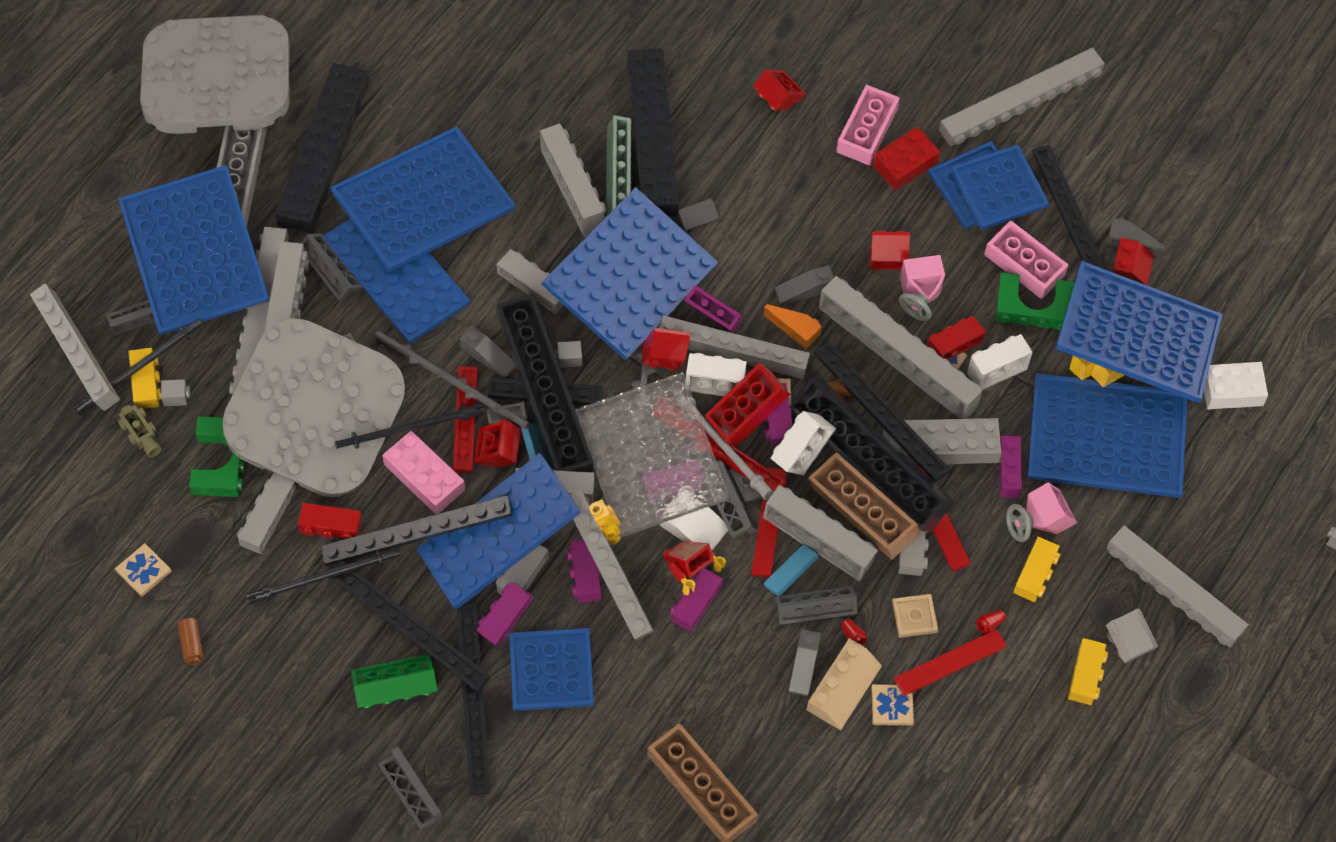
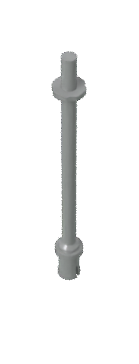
M680 390L675 391L674 396L682 404L681 411L683 413L689 412L748 477L750 487L756 489L764 500L769 499L774 492L764 482V478L761 475H755L694 407L696 404L694 399H687Z

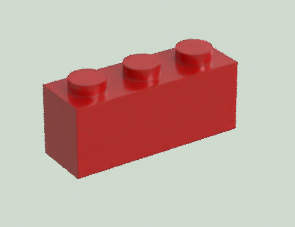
M971 316L960 320L952 327H946L938 334H932L927 339L926 346L934 349L936 354L942 359L950 360L981 344L986 331Z
M303 503L298 526L300 532L308 536L317 534L325 538L338 537L345 540L359 536L362 515L361 511Z

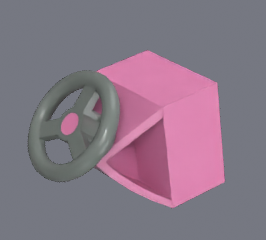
M940 255L903 260L900 275L903 294L899 297V303L906 313L920 321H927L931 318L932 313L927 303L936 299L942 290L945 272ZM922 309L925 310L926 315H922V313H921V310H922Z
M1046 483L1028 494L1026 510L1019 504H1012L1006 514L1009 532L1019 542L1028 540L1031 528L1059 534L1077 523L1061 491L1050 483ZM1018 510L1021 515L1015 516L1013 511Z

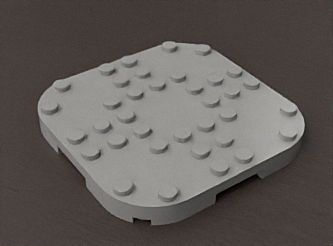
M264 15L168 20L157 26L147 35L143 44L140 100L145 120L148 124L156 126V130L172 134L197 133V127L233 125L235 131L260 129L274 124L275 119L285 115L290 103V45L286 29L278 21Z
M286 319L272 325L262 335L225 410L223 434L230 450L240 459L261 469L265 468L299 483V486L327 497H339L357 490L365 482L386 437L359 443V449H355L353 445L336 449L334 442L351 438L352 432L359 436L391 428L403 402L405 393L404 379L398 366L387 356L310 321Z

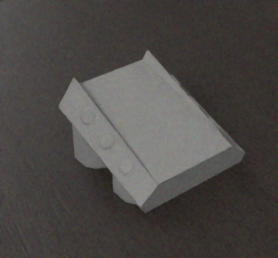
M1135 609L1110 621L1106 625L1108 629L1107 637L1110 642L1115 643L1118 649L1117 654L1124 663L1158 647L1140 609Z

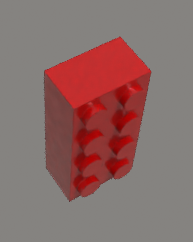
M758 363L705 417L727 443L737 447L791 394L769 368Z

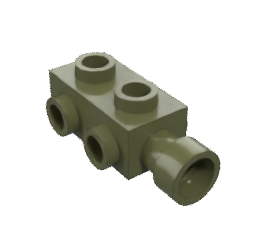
M136 405L123 407L121 413L118 414L120 418L118 423L123 431H128L127 437L132 445L136 444L139 449L144 448L148 457H154L159 454L161 447L156 442L157 439L154 434L157 432L152 422H146L145 418H147V415L142 407L139 409Z

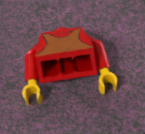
M681 542L672 550L667 549L664 552L667 567L678 582L683 583L682 591L685 595H689V588L693 592L695 590V582L686 578H691L712 561L714 562L713 570L716 572H721V569H724L726 564L725 558L715 556L716 554L711 550L709 543Z

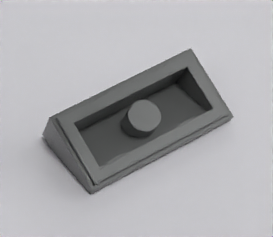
M712 198L678 210V218L685 232L719 220Z

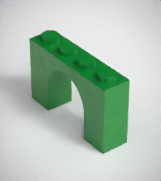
M1001 272L998 282L996 321L1061 330L1074 282L1057 280L1054 287L1053 304L1043 310H1034L1026 307L1019 299L1020 275Z
M197 418L196 437L198 442L220 443L228 446L223 434V418ZM232 452L230 461L220 469H191L189 485L191 494L239 497V490L243 489L241 472L245 471V461Z

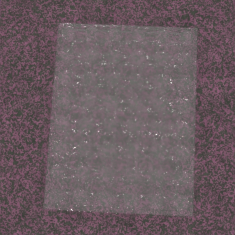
M683 372L575 410L594 462V468L606 504H610L621 523L618 525L621 532L617 535L618 538L730 500Z

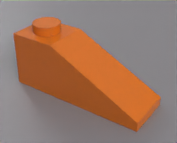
M769 304L764 307V316L805 350L821 335L822 326L820 322L815 318L812 319L807 314Z

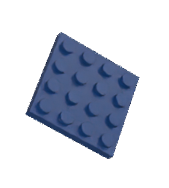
M992 141L928 170L929 176L965 230L978 223L951 172V167L997 152L998 150Z
M1019 145L951 167V172L981 230L1048 208L1049 202Z
M589 628L509 633L513 711L594 706Z

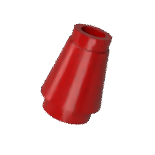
M1002 610L980 615L976 620V626L982 634L990 633L1006 620V615Z
M846 619L841 623L847 639L850 638L861 646L867 642V634L851 619Z

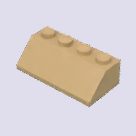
M849 638L808 701L807 711L837 729L842 730L882 665L867 648Z

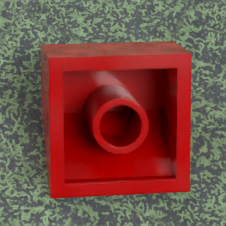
M765 70L753 85L757 90V94L761 98L766 99L769 102V107L775 111L786 110L806 96V93L783 70Z
M1121 237L1117 246L1112 273L1148 286L1154 254L1139 241Z
M654 328L642 343V365H647L651 368L662 367L668 370L679 369L686 358L691 336L690 332Z
M507 420L479 428L473 463L496 467H506L515 464L518 458L521 428Z

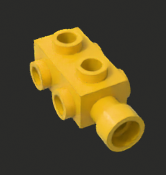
M603 499L592 503L588 507L610 545L618 543L621 538L618 525L621 523L610 504L606 506Z

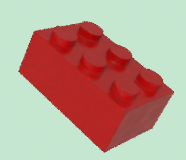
M916 127L875 153L873 167L896 191L936 165L939 160L940 151Z

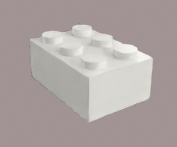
M1021 334L1016 337L1011 336L1005 342L995 343L987 350L975 352L971 356L967 375L972 382H976L983 390L1027 370L1033 352Z
M690 353L685 391L725 396L745 377L747 361L737 358L726 359L721 356L712 357L701 353Z
M1262 362L1210 365L1204 388L1207 409L1263 406L1268 397Z
M803 411L796 417L792 428L785 433L781 444L776 446L771 459L786 472L804 475L836 428L820 415Z

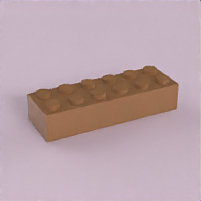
M837 452L808 477L811 488L891 560L920 535L917 523Z
M680 723L648 747L649 758L721 842H732L757 822L758 814Z

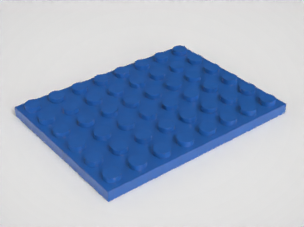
M458 127L450 129L331 187V193L388 272L516 209V204Z
M227 165L118 198L159 335L179 330V326L185 328L197 319L204 322L270 301Z
M635 187L548 275L541 285L626 361L646 340L652 330L661 324L663 315L668 316L684 300L694 285L697 286L717 265L718 261Z
M1081 261L1055 349L1199 403L1203 396L1223 314Z
M1036 373L1027 479L1181 498L1183 493L1187 398L1160 388L1113 382L1102 387L1096 380L1084 379L1082 381L1080 378Z

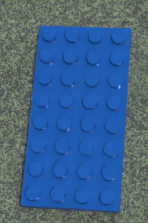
M348 219L322 236L363 286V290L409 344H412L471 304L469 298L430 253L388 272L351 219Z
M540 453L475 503L478 504L508 495L513 516L430 538L417 549L455 609L461 607L581 513Z

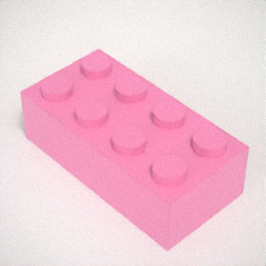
M866 85L838 140L836 152L870 165L898 110L900 98Z
M1012 221L987 244L984 254L1007 273L1020 275L1019 282L1040 299H1043L1055 287L1057 280H1061L1066 275L1068 268L1066 262Z
M412 431L382 455L384 465L436 515L465 491L464 480Z

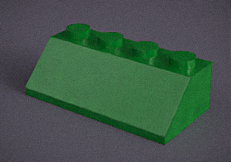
M428 654L351 670L358 708H370L379 703L389 704L398 699L408 700L417 695L426 696L438 691L431 657Z

